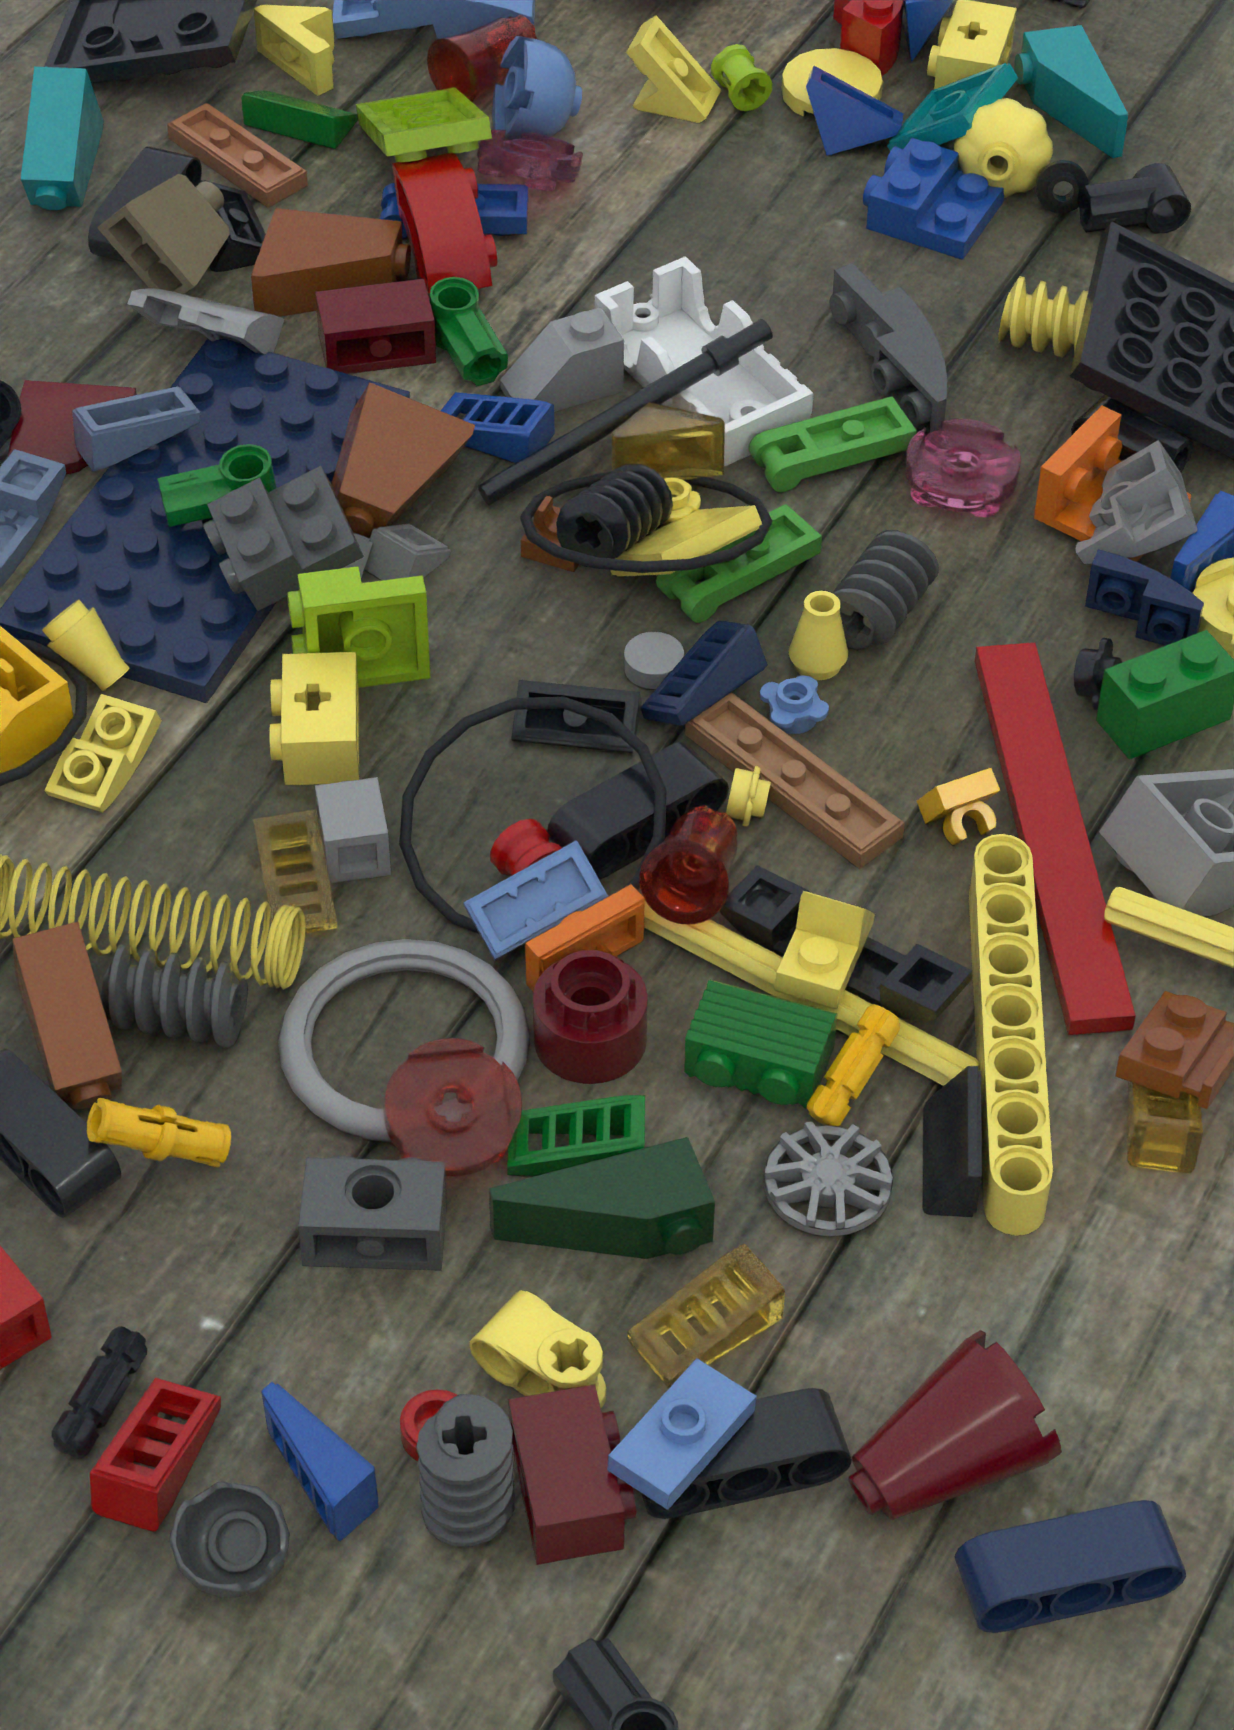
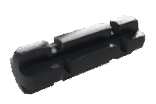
M119 1326L110 1332L101 1347L105 1355L97 1356L68 1403L73 1407L72 1411H64L51 1432L54 1447L61 1453L69 1454L79 1459L85 1457L91 1451L99 1437L95 1429L103 1428L132 1381L127 1374L137 1372L147 1355L146 1339L139 1332L130 1331L123 1326Z

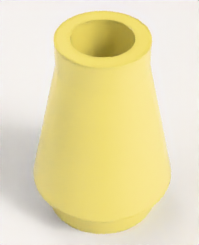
M815 591L805 598L804 610L789 647V657L800 675L810 676L815 680H826L834 677L848 659V648L840 615V600L835 594L827 591Z
M79 599L63 610L42 629L51 641L47 646L91 679L101 691L114 684L130 669L121 658L95 608L92 607L88 610Z

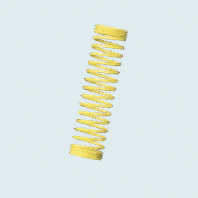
M0 854V931L4 928L8 917L10 929L7 932H0V939L7 938L11 934L15 938L20 937L17 927L24 916L27 905L30 929L28 934L37 932L43 921L48 903L49 929L62 926L68 905V924L74 923L77 895L81 881L85 876L84 901L78 922L80 929H82L90 903L88 921L90 941L86 945V950L88 951L92 947L99 957L106 956L111 950L115 954L117 950L116 944L123 932L130 907V881L127 876L122 877L115 887L109 912L108 929L110 945L105 950H100L96 941L106 921L111 898V880L107 873L99 876L91 897V876L87 869L82 870L78 874L71 892L72 876L67 865L59 869L52 885V870L47 862L42 863L38 867L32 881V866L28 859L20 861L16 869H14V864L8 855L2 856ZM26 865L25 891L22 904L15 919L14 906L17 883L21 870ZM46 869L45 893L35 922L34 910L37 887L41 874ZM65 872V894L61 911L55 924L56 896L61 877ZM105 879L104 903L102 907L101 916L95 930V911L97 899L101 885ZM147 880L140 882L135 891L129 919L130 955L132 954L137 962H139L140 956L136 947L141 940L146 926L151 901V887ZM125 883L124 905L115 933L116 909L122 886ZM167 883L161 885L156 892L149 926L150 949H153L155 952L156 964L159 968L164 967L167 958L165 961H160L156 952L163 938L170 911L171 891ZM145 887L143 912L135 936L138 903L142 890ZM187 887L179 891L173 906L169 934L170 954L178 952L186 932L191 906V895ZM207 890L200 893L196 900L190 927V958L185 964L181 965V971L186 970L193 964L201 950L206 935L211 909V898ZM164 892L165 901L163 915L160 923V928L155 939L158 908L162 894ZM224 894L218 900L211 927L210 961L206 966V971L208 972L213 967L215 974L219 968L217 959L221 953L229 926L231 902L227 894ZM184 896L183 918L176 939L178 913ZM246 897L239 902L233 921L230 946L231 971H233L239 982L244 977L246 980L249 979L253 974L260 986L268 983L270 988L275 986L276 988L281 987L283 990L287 989L296 977L303 954L306 927L305 915L300 907L295 908L287 904L283 905L275 914L269 931L271 908L267 901L263 902L257 911L253 927L251 966L248 972L241 976L237 962L246 942L251 915V905ZM204 900L203 921L196 942L198 918ZM224 904L223 924L216 946L219 918ZM244 908L243 927L240 935V940L237 946L239 924ZM264 913L263 930L258 947L260 924ZM266 945L264 960L265 979H261L258 972V964Z

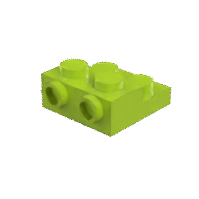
M358 566L298 574L299 590L287 592L292 628L302 627L303 634L291 635L293 654L356 652L358 688L431 678L427 596L423 575L362 583Z

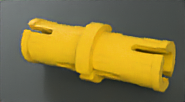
M98 1098L97 1103L94 1102L87 1120V1137L89 1141L140 1150L145 1158L163 1161L169 1156L220 1167V1162H225L231 1145V1131L228 1125L190 1119L177 1115L174 1108L161 1105L147 1109Z

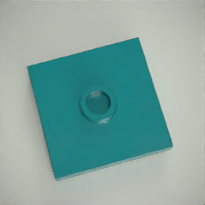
M1003 63L931 90L904 122L898 134L889 140L887 145L889 150L891 151L894 146L904 149L911 138L940 145L965 136L967 130L972 128L973 117L978 108L1002 99L1017 81L1018 76L1011 64Z

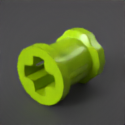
M738 44L727 46L714 57L711 64V75L720 86L726 87L729 90L728 97L734 107L740 111H751L766 102L772 92V80L764 70L755 67L754 57L745 46Z

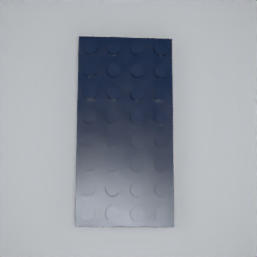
M207 339L170 387L178 386L184 391L200 411L201 422L123 461L109 466L0 608V626L16 639L33 640L48 647L47 645L51 641L42 629L63 610L79 599L88 610L92 607L95 608L121 658L129 666L130 669L122 677L207 704L277 602L257 611L245 590L237 595L234 594L219 565L220 562L229 558L227 552L220 556L217 554L203 527L204 523L213 518L169 527L157 479L219 465L223 454L229 449L239 445L252 444L261 446L270 454L277 488L319 466L323 468L332 484L351 412L369 382L407 398H410V392L269 351L264 355L254 353L244 344L231 340L219 339L211 341Z

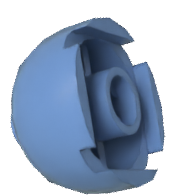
M516 36L509 43L500 67L509 69L504 85L495 83L492 105L493 129L495 133L501 134V138L519 142L538 143L551 139L565 126L569 116L575 117L582 101V88L576 85L574 69L568 57L560 49L541 40Z

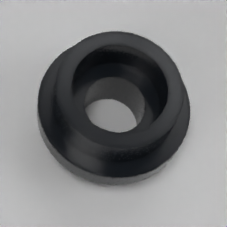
M1059 160L1050 163L1040 172L1036 181V193L1040 203L1047 210L1054 213H1068L1078 208L1079 188H1084L1085 185H1089L1085 171L1078 164L1072 161ZM1062 181L1069 182L1072 185V189L1068 194L1059 196L1053 192V188L1057 183Z

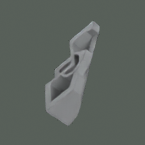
M154 288L132 291L127 303L153 324L199 331L211 341L219 339L231 340L244 344L254 353L262 355L268 351L274 353L285 320L272 314Z
M1159 440L1108 469L1102 483L1103 493L1094 503L1089 514L1090 520L1096 527L1091 539L1078 542L1075 549L1084 564H1092L1098 549L1125 558H1131L1168 546L1198 531L1182 474Z

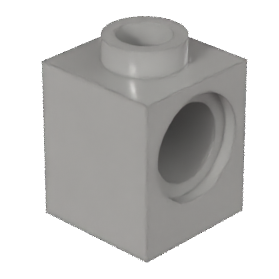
M378 777L315 785L318 828L328 883L391 875L388 829Z

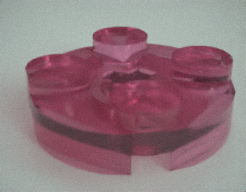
M491 130L492 139L479 141L477 170L487 176L507 177L508 174L525 177L524 185L536 190L553 191L556 187V181L575 182L580 174L583 153L581 151L574 153V145L554 137L525 132L521 134L520 139L505 140L506 130Z
M950 419L941 421V430L933 431L925 436L926 428L913 436L907 448L905 475L911 486V498L918 505L925 507L936 506L955 512H970L977 517H990L998 513L1001 502L1008 499L1014 493L1019 480L1021 455L1016 445H1014L1012 450L1009 445L1003 442L1004 432L997 427L972 419ZM959 462L970 464V468H960L957 466Z

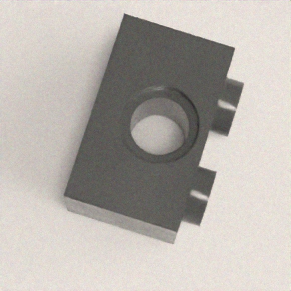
M346 1155L330 1158L306 1157L298 1222L302 1266L442 1271L447 1212L445 1162L425 1161L412 1157L400 1160L356 1159Z

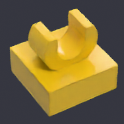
M988 768L936 786L916 802L925 824L945 817L943 821L944 835L952 845H955L967 838L966 831L962 826V817L964 815L970 816L975 820L981 835L996 828L995 814L984 802L998 793L1000 788L992 768Z

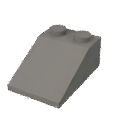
M1234 769L1137 776L1099 831L1115 850L1118 861L1137 875L1153 894V899L1200 916L1216 915L1233 907Z

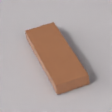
M208 103L167 124L168 136L171 141L194 157H197L201 162L241 190L246 191L247 194L267 208L308 186L306 170Z

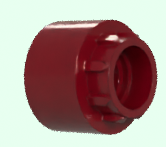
M583 950L572 953L548 967L539 977L533 992L534 1047L544 1066L563 1079L583 1084L609 1082L631 1071L641 1060L647 1043L648 994L645 983L640 975L617 956L615 957L598 950Z

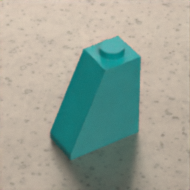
M34 66L21 171V182L30 205H38L48 210H61L66 206H83L104 125L87 69Z

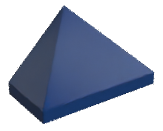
M904 0L902 23L911 63L940 28L943 17H949L955 0Z
M813 66L807 80L806 89L827 156L898 134L904 114Z

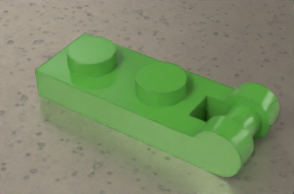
M893 396L763 431L751 440L748 449L756 464L766 468L765 478L776 492L781 493L795 488L801 479L915 448L917 430Z
M784 504L769 512L772 524L760 545L730 561L694 570L675 571L672 574L658 575L656 585L669 599H679L681 601V610L692 621L701 623L709 619L716 612L719 605L820 554L822 535L787 504ZM756 531L716 550L715 552L727 550L734 547L735 545L753 536ZM703 577L706 579L705 581L699 583L698 585L695 583L696 581L702 579Z

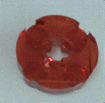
M438 1039L420 1045L408 1055L407 1060L398 1066L396 1072L394 1071L390 1078L383 1105V1116L387 1133L392 1143L400 1151L402 1159L412 1157L425 1161L445 1162L446 1176L451 1177L479 1172L486 1169L490 1164L501 1160L505 1156L509 1144L517 1131L522 1113L520 1087L510 1068L503 1061L502 1065H500L494 1057L484 1053L485 1047L465 1039ZM445 1093H456L458 1103L470 1104L471 1112L462 1114L461 1120L458 1122L447 1121L445 1116L438 1115L434 1107L442 1105Z

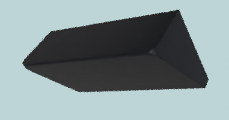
M211 182L223 194L224 205L217 213L229 226L230 235L209 266L211 271L224 272L255 265L266 234L246 191Z
M519 680L516 698L567 697L612 713L635 735L637 734L642 703L640 692ZM562 708L515 710L512 741L633 753L634 750L607 724Z
M967 1066L932 1095L924 1105L922 1209L928 1215L973 1217V1213L977 1212L982 1179L981 1071H978V1066Z

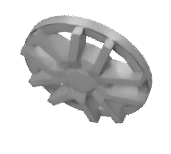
M805 1122L804 1129L790 1135L787 1132L783 1133L780 1136V1142L770 1153L765 1166L764 1188L770 1205L787 1223L797 1229L815 1235L841 1236L866 1228L875 1222L885 1211L892 1193V1170L887 1157L881 1150L882 1145L876 1139L873 1142L860 1134V1128L854 1124L847 1129L828 1125L815 1126L813 1122ZM826 1140H836V1142L830 1147ZM809 1142L815 1154L810 1155L800 1145ZM852 1145L861 1150L851 1158L845 1156ZM786 1154L792 1160L791 1163L779 1164ZM871 1162H874L879 1172L867 1169L866 1167ZM776 1182H798L779 1189ZM859 1187L880 1191L879 1196L877 1197ZM810 1201L807 1216L788 1205L789 1203ZM845 1203L866 1210L851 1219H845ZM818 1206L835 1207V1221L829 1222L816 1219Z

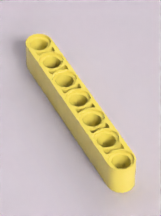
M997 834L982 839L976 846L969 891L976 1057L980 1062L979 1071H981L983 1203L986 1219L995 1229L1005 1234L1018 1236L1037 1230L1044 1221L1053 1164L1033 857L1030 848L1021 839L1012 835Z

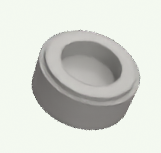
M646 632L635 636L627 643L624 650V671L627 678L642 688L657 689L684 657L683 646L676 638L662 632Z

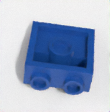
M911 138L904 149L896 146L891 149L886 160L884 176L872 175L866 184L863 194V205L868 206L866 229L963 260L1003 204L1005 197L1004 188L989 186L987 179L975 173L963 174V171L958 170V152L940 147L933 142Z

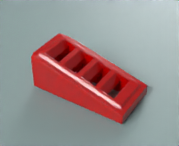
M155 1378L90 1471L92 1510L102 1517L148 1531H157L172 1508L221 1409V1396ZM159 1412L185 1419L187 1422L184 1425L157 1416ZM147 1437H150V1438H153V1439H157V1440H160V1441H163V1442H167V1443H170L171 1445L164 1444V1443H161V1442H158V1441H154V1440L148 1439ZM134 1461L142 1463L147 1466L154 1467L155 1470L138 1464H134Z

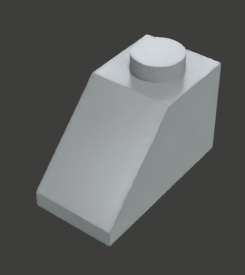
M601 307L551 321L500 379V388L506 397L540 400L554 404V412L623 392L624 339Z

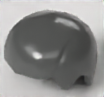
M219 1481L192 1499L184 1500L180 1504L175 1514L169 1541L179 1571L199 1591L219 1598H236L256 1592L273 1580L284 1567L285 1558L288 1556L290 1532L281 1506L259 1487Z

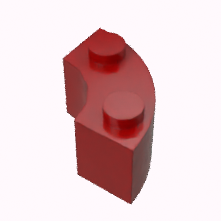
M834 0L833 19L842 25L840 49L856 52L870 59L880 69L881 76L885 75L893 66L899 54L904 0Z
M455 153L430 156L411 162L392 163L399 216L410 241L417 279H424L428 296L430 297L431 287L437 281L449 277L469 280L477 289L492 286L490 267L497 266V250L492 235H484L475 202L478 199V185L473 168H463Z

